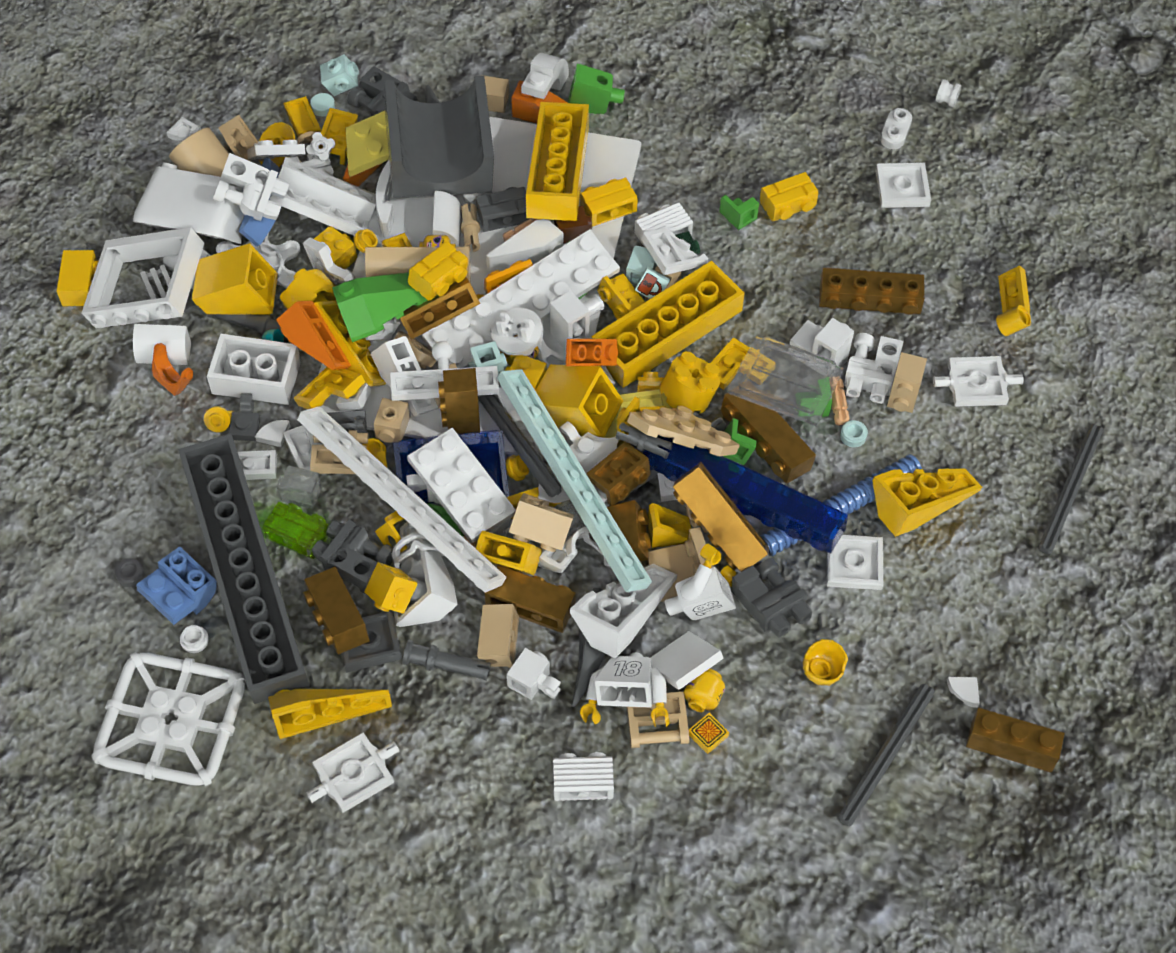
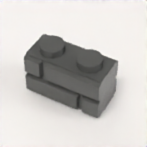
M510 187L505 191L496 193L486 192L476 197L477 213L483 232L519 225L530 219L526 218L525 187Z

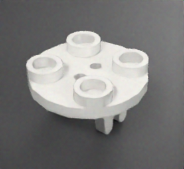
M514 308L500 313V316L493 324L491 334L493 341L496 342L498 350L508 355L528 356L533 353L534 348L542 340L544 328L540 317L534 311L527 308Z

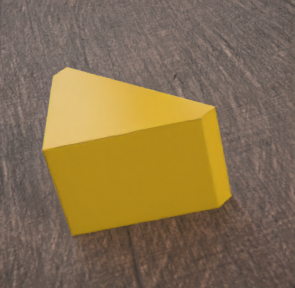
M655 503L649 505V524L647 526L652 548L685 544V541L689 538V529H691L689 517Z

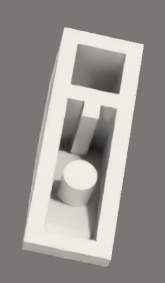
M537 219L486 254L487 271L489 273L496 270L503 271L520 260L524 262L531 259L533 264L539 262L563 246V232L548 219Z
M406 336L385 342L370 353L381 378L390 388V372L421 370ZM434 398L401 400L408 403L409 410L414 416L438 408Z

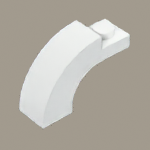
M545 53L537 54L531 62L530 72L522 84L521 93L544 99L550 88L560 91L569 76L567 61Z

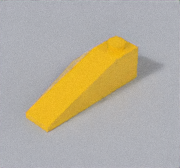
M337 301L314 302L351 364V367L347 370L361 374L365 383L370 387L385 385L386 382L381 378L368 349L371 345L370 341L366 340V338L355 342L351 341Z
M966 468L938 469L934 473H924L923 469H915L913 473H903L901 469L874 476L872 479L878 517L895 537L918 528L978 493L983 488Z
M285 689L268 697L279 739L392 707L389 690Z

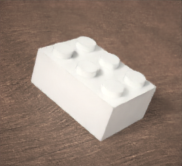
M220 334L207 374L211 393L241 398V393L252 394V400L289 405L301 364L298 347L291 343Z

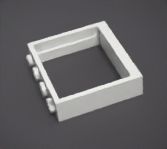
M192 227L106 240L82 314L95 328L182 317L204 242ZM178 255L165 298L110 305L123 263Z

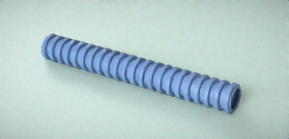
M908 454L905 458L899 459L898 462H894L892 465L886 466L885 469L879 470L878 473H873L871 477L868 476L857 484H853L851 488H846L844 492L840 491L837 493V496L833 495L830 499L824 500L823 503H818L816 507H811L809 511H804L802 515L798 514L795 518L789 519L788 522H783L781 526H776L774 530H769L767 534H761L760 537L769 547L768 555L773 557L776 555V552H782L783 548H789L791 544L794 545L797 541H802L805 537L811 536L812 533L818 532L819 529H824L826 525L829 526L832 522L838 521L839 518H844L846 514H851L853 510H858L860 506L864 507L867 503L873 502L875 499L872 482L874 476L901 469L903 473H913L915 469H922L920 462L915 456Z

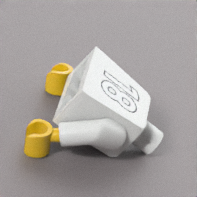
M705 544L702 547L700 556L705 559L703 565H699L694 576L676 583L675 587L678 596L665 600V606L670 616L685 612L691 620H698L736 609L730 589L732 577L736 575V571L729 565L725 566L720 572L716 567L711 568L712 565H716L721 560V553L714 546Z
M637 652L631 653L629 657H611L604 667L591 675L586 695L588 704H585L580 709V715L585 723L590 714H592L594 724L600 722L601 715L596 708V704L650 708L654 704L655 708L651 712L654 727H656V718L659 716L665 717L666 727L669 725L668 711L664 708V704H667L666 680L657 668H652V661L649 657H644Z

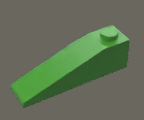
M409 273L356 278L332 287L352 342L378 333L384 329L383 324L395 317L398 320L404 316L403 311L412 305L419 306L427 301L419 291L417 292L409 285Z

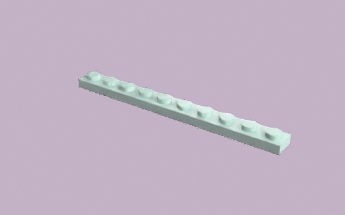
M522 369L501 371L497 380L625 592L646 589L652 583L650 577Z

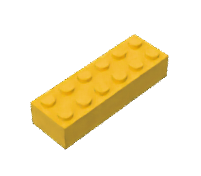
M540 102L526 190V218L577 221L589 130V104Z
M711 260L600 330L591 338L617 339V366H606L616 382L624 388L637 380L638 377L643 376V372L651 371L742 312L745 293Z

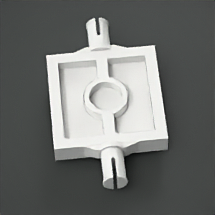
M1001 356L949 358L947 363L949 376L933 377L934 387L949 386L953 393L955 407L1007 405L1009 400L1007 386L1023 385V374L1007 375L1002 366Z
M363 732L312 762L313 767L320 776L321 784L306 792L311 803L328 794L329 797L335 800L341 812L344 813L394 783L393 777L386 768L385 760L400 751L394 741L378 750L369 742Z

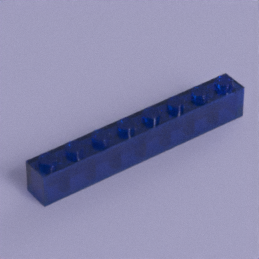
M660 435L657 436L658 438H661L668 442H672L673 438H666ZM673 443L671 450L660 447L670 453L667 459L647 450L643 452L638 450L649 459L650 470L663 474L671 481H677L702 462L743 515H750L759 519L768 527H776L784 531L791 538H799L817 550L832 553L846 529L848 514L728 458L710 454L708 449L694 446L693 449Z

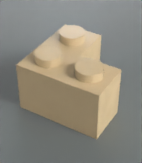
M523 493L509 533L514 534L513 538L526 543L533 540L541 543V548L556 552V549H563L574 515L548 506V501Z

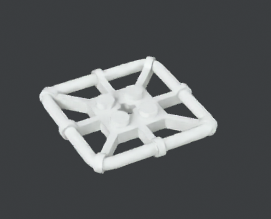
M137 652L130 654V658L123 666L113 696L106 703L105 708L107 712L94 744L93 761L95 764H100L110 769L144 775L145 779L148 780L158 778L192 786L204 784L206 787L212 783L211 780L218 772L229 736H233L235 730L233 724L245 690L246 681L244 674L227 668L198 663L192 658H185L183 660L153 653L137 654ZM143 664L182 671L176 689L172 690L156 686ZM135 668H137L149 689L143 708L122 703ZM192 673L228 680L203 695L186 692ZM232 692L222 722L215 723L202 720L207 705ZM118 714L139 718L134 733L106 748ZM174 714L178 718L177 721H171L170 725H167L164 717ZM198 730L218 734L206 769L203 768L192 749ZM138 743L155 746L152 757L147 764L115 757ZM165 749L185 752L197 774L160 767Z

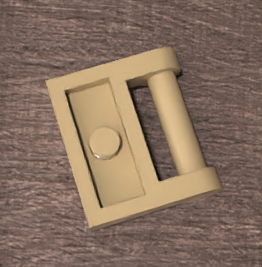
M684 691L667 693V704H664V708L668 711L669 724L678 723V730L639 733V726L653 725L651 712L655 705L652 704L651 708L627 707L631 748H640L642 744L680 741V744H689ZM657 717L656 725H664L665 717Z

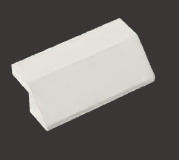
M285 157L277 178L289 183L286 195L282 199L271 194L270 201L353 236L359 230L368 229L370 218L376 207V194Z

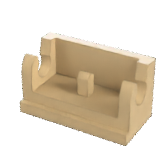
M240 115L218 128L233 153L238 157L248 160L247 150L253 147L255 143H258V140Z
M513 604L483 605L477 657L485 660L487 663L490 662L493 667L508 666V668H511L515 663L519 615Z

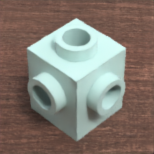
M345 54L320 65L321 83L333 96L358 86L357 75H359V69L355 62H351Z
M495 341L470 348L472 362L468 363V368L497 366L499 375L507 367L505 355L499 352Z

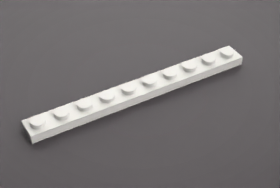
M320 406L300 412L297 420L308 432L320 440L345 466L358 475L382 500L386 501L402 518L408 521L420 535L424 536L440 553L446 556L458 570L471 579L478 588L486 593L503 585L506 576Z

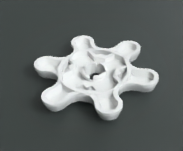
M269 233L257 247L248 241L278 273L277 285L287 288L294 280L295 272L287 269L284 264L298 256L300 252L299 243L289 240L280 245H273L268 241ZM223 241L217 245L216 253L239 246Z

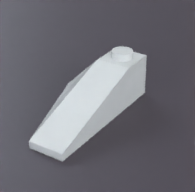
M408 521L400 527L401 538L411 533H417V530ZM426 539L416 540L422 544H431ZM413 541L406 544L407 549L403 551L401 554H403L411 548ZM417 548L414 554L401 561L400 569L418 584L405 613L394 611L396 626L404 627L440 621L458 605L454 583L439 551Z
M651 564L644 568L652 581L646 589L625 592L621 583L611 582L606 585V589L598 593L591 591L585 594L570 608V614L591 647L616 658L640 631L677 579V574L656 564Z

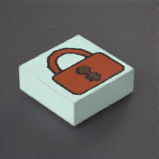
M647 267L636 285L635 291L651 299L665 290L670 279Z

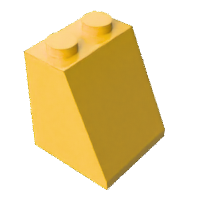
M248 243L199 259L195 273L192 300L206 314L269 315L273 313L278 273Z
M550 364L535 390L556 426L560 429L568 421L576 428L580 436L589 432L597 437L604 438L623 403V399L601 366Z

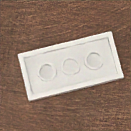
M453 428L407 456L408 462L470 543L478 540L482 531L490 532L515 515L516 509Z

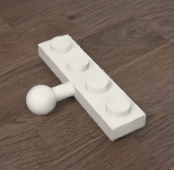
M439 341L433 346L432 355L438 361L437 370L390 372L392 401L439 398L438 382L443 381V370H454L449 369L448 361L453 355L452 346L446 341ZM497 366L470 367L476 368L478 395L499 394Z

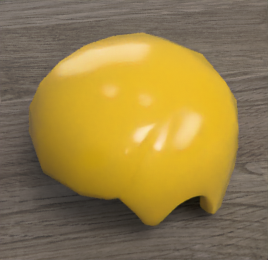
M821 639L813 643L804 654V674L817 685L830 686L839 681L844 675L848 656L843 647L834 640Z

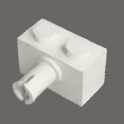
M569 291L564 295L557 296L550 302V334L565 351L567 339L589 338L590 316L604 309L602 299L598 295H594L582 303L572 291Z

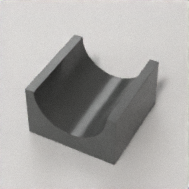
M474 76L471 87L464 94L441 103H422L411 100L399 92L395 85V80H384L385 119L393 198L434 196L435 191H442L451 195L492 192L494 151L485 77Z

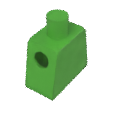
M576 64L568 103L589 104V113L604 114L607 111L609 102L623 103L625 90L612 88L613 75L611 73Z

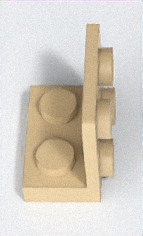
M700 527L689 529V538L685 541V544L648 552V565L656 564L677 574V579L661 602L678 596L675 587L676 583L694 576L699 565H703L705 559L700 556V551L706 544Z

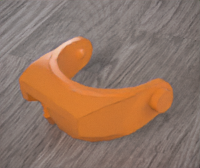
M158 343L154 346L152 361L153 377L171 394L176 396L192 380L193 370L186 368L180 376L168 359L166 346L163 343Z

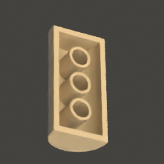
M204 128L176 146L170 153L169 158L177 165L178 170L221 177L229 153L212 130Z
M365 247L366 277L409 273V269L438 247ZM455 247L456 251H460L468 258V273L466 277L471 284L469 247Z

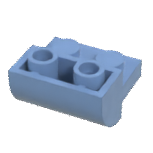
M178 547L158 561L159 568L136 584L137 591L173 625L192 611L196 615L201 612L211 601L217 588L216 579L181 547Z

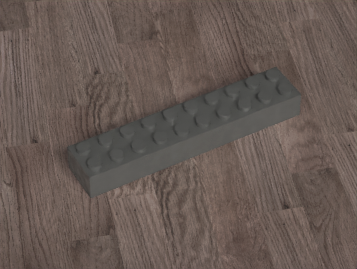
M232 433L178 449L253 703L257 704L269 700V696H273L281 690L309 687L310 685Z

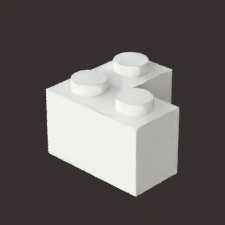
M834 318L824 328L807 320L790 340L788 355L830 380L848 361L854 330Z

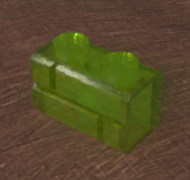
M278 502L271 515L269 514L263 523L265 538L311 559L315 558L312 548L319 540L326 542L328 538L326 520L315 513L312 515L304 513L294 503L287 505Z

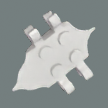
M568 421L560 427L561 434L570 445L572 452L585 473L617 449L619 440L616 439V436L602 438L587 432L581 437L576 428ZM547 464L546 466L549 468V470H550V471L552 472V474L555 476V474H554V472L552 471L551 467L549 466V464ZM539 484L538 498L551 503H561L570 500L562 486L559 495L550 497ZM593 485L605 506L608 507L606 494Z

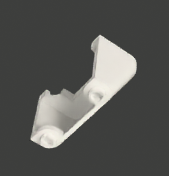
M162 163V167H156L137 205L133 222L161 230L192 227L197 235L225 239L228 242L241 244L243 235L239 232L245 214L242 213L240 205L225 198L223 202L213 200L221 177L178 170L177 165ZM230 184L228 189L243 192L244 189Z

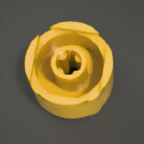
M300 269L295 273L294 280L287 289L281 293L280 300L287 309L297 301H313V303L317 301H336L332 289L336 285L319 269L308 271Z
M685 351L681 356L676 357L672 361L660 384V393L662 395L664 392L667 397L666 402L672 408L684 406L692 410V414L694 411L703 413L708 408L720 385V369L714 363H708L696 357L693 353Z

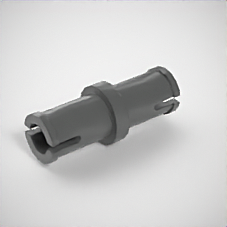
M623 422L620 424L619 429L629 434L617 431L616 439L635 445L637 450L642 452L647 450L667 459L670 453L660 447L671 450L673 442L646 435Z

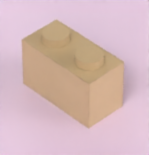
M901 352L887 407L901 412L913 413L927 358Z

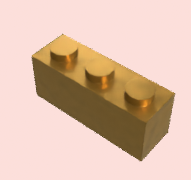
M465 277L460 283L454 282L450 285L448 291L443 296L437 295L431 301L427 300L419 306L412 305L403 311L404 316L400 320L412 340L479 305L480 302L469 280Z
M476 368L443 370V381L438 382L442 428L448 427V430L453 428L459 437L481 435Z
M497 565L496 568L506 576V579L502 586L485 593V605L513 604L520 618L563 633L571 616L570 608L576 604V592H573L564 585L556 586L548 583L539 576L531 577L520 573L519 570Z
M336 567L304 579L307 591L303 592L308 607H315L316 610H313L312 613L318 627L323 625L325 628L322 630L328 646L333 644L339 655L370 641L365 623Z
M978 707L971 723L966 747L1052 773L1060 758L1065 733Z

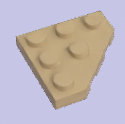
M684 406L670 409L662 407L660 410L644 409L639 412H631L627 421L646 435L656 438L658 435L673 438V443L693 449L694 446L709 449V453L716 456L735 455L740 446L731 439L728 433L716 430L709 421L694 416L692 410Z

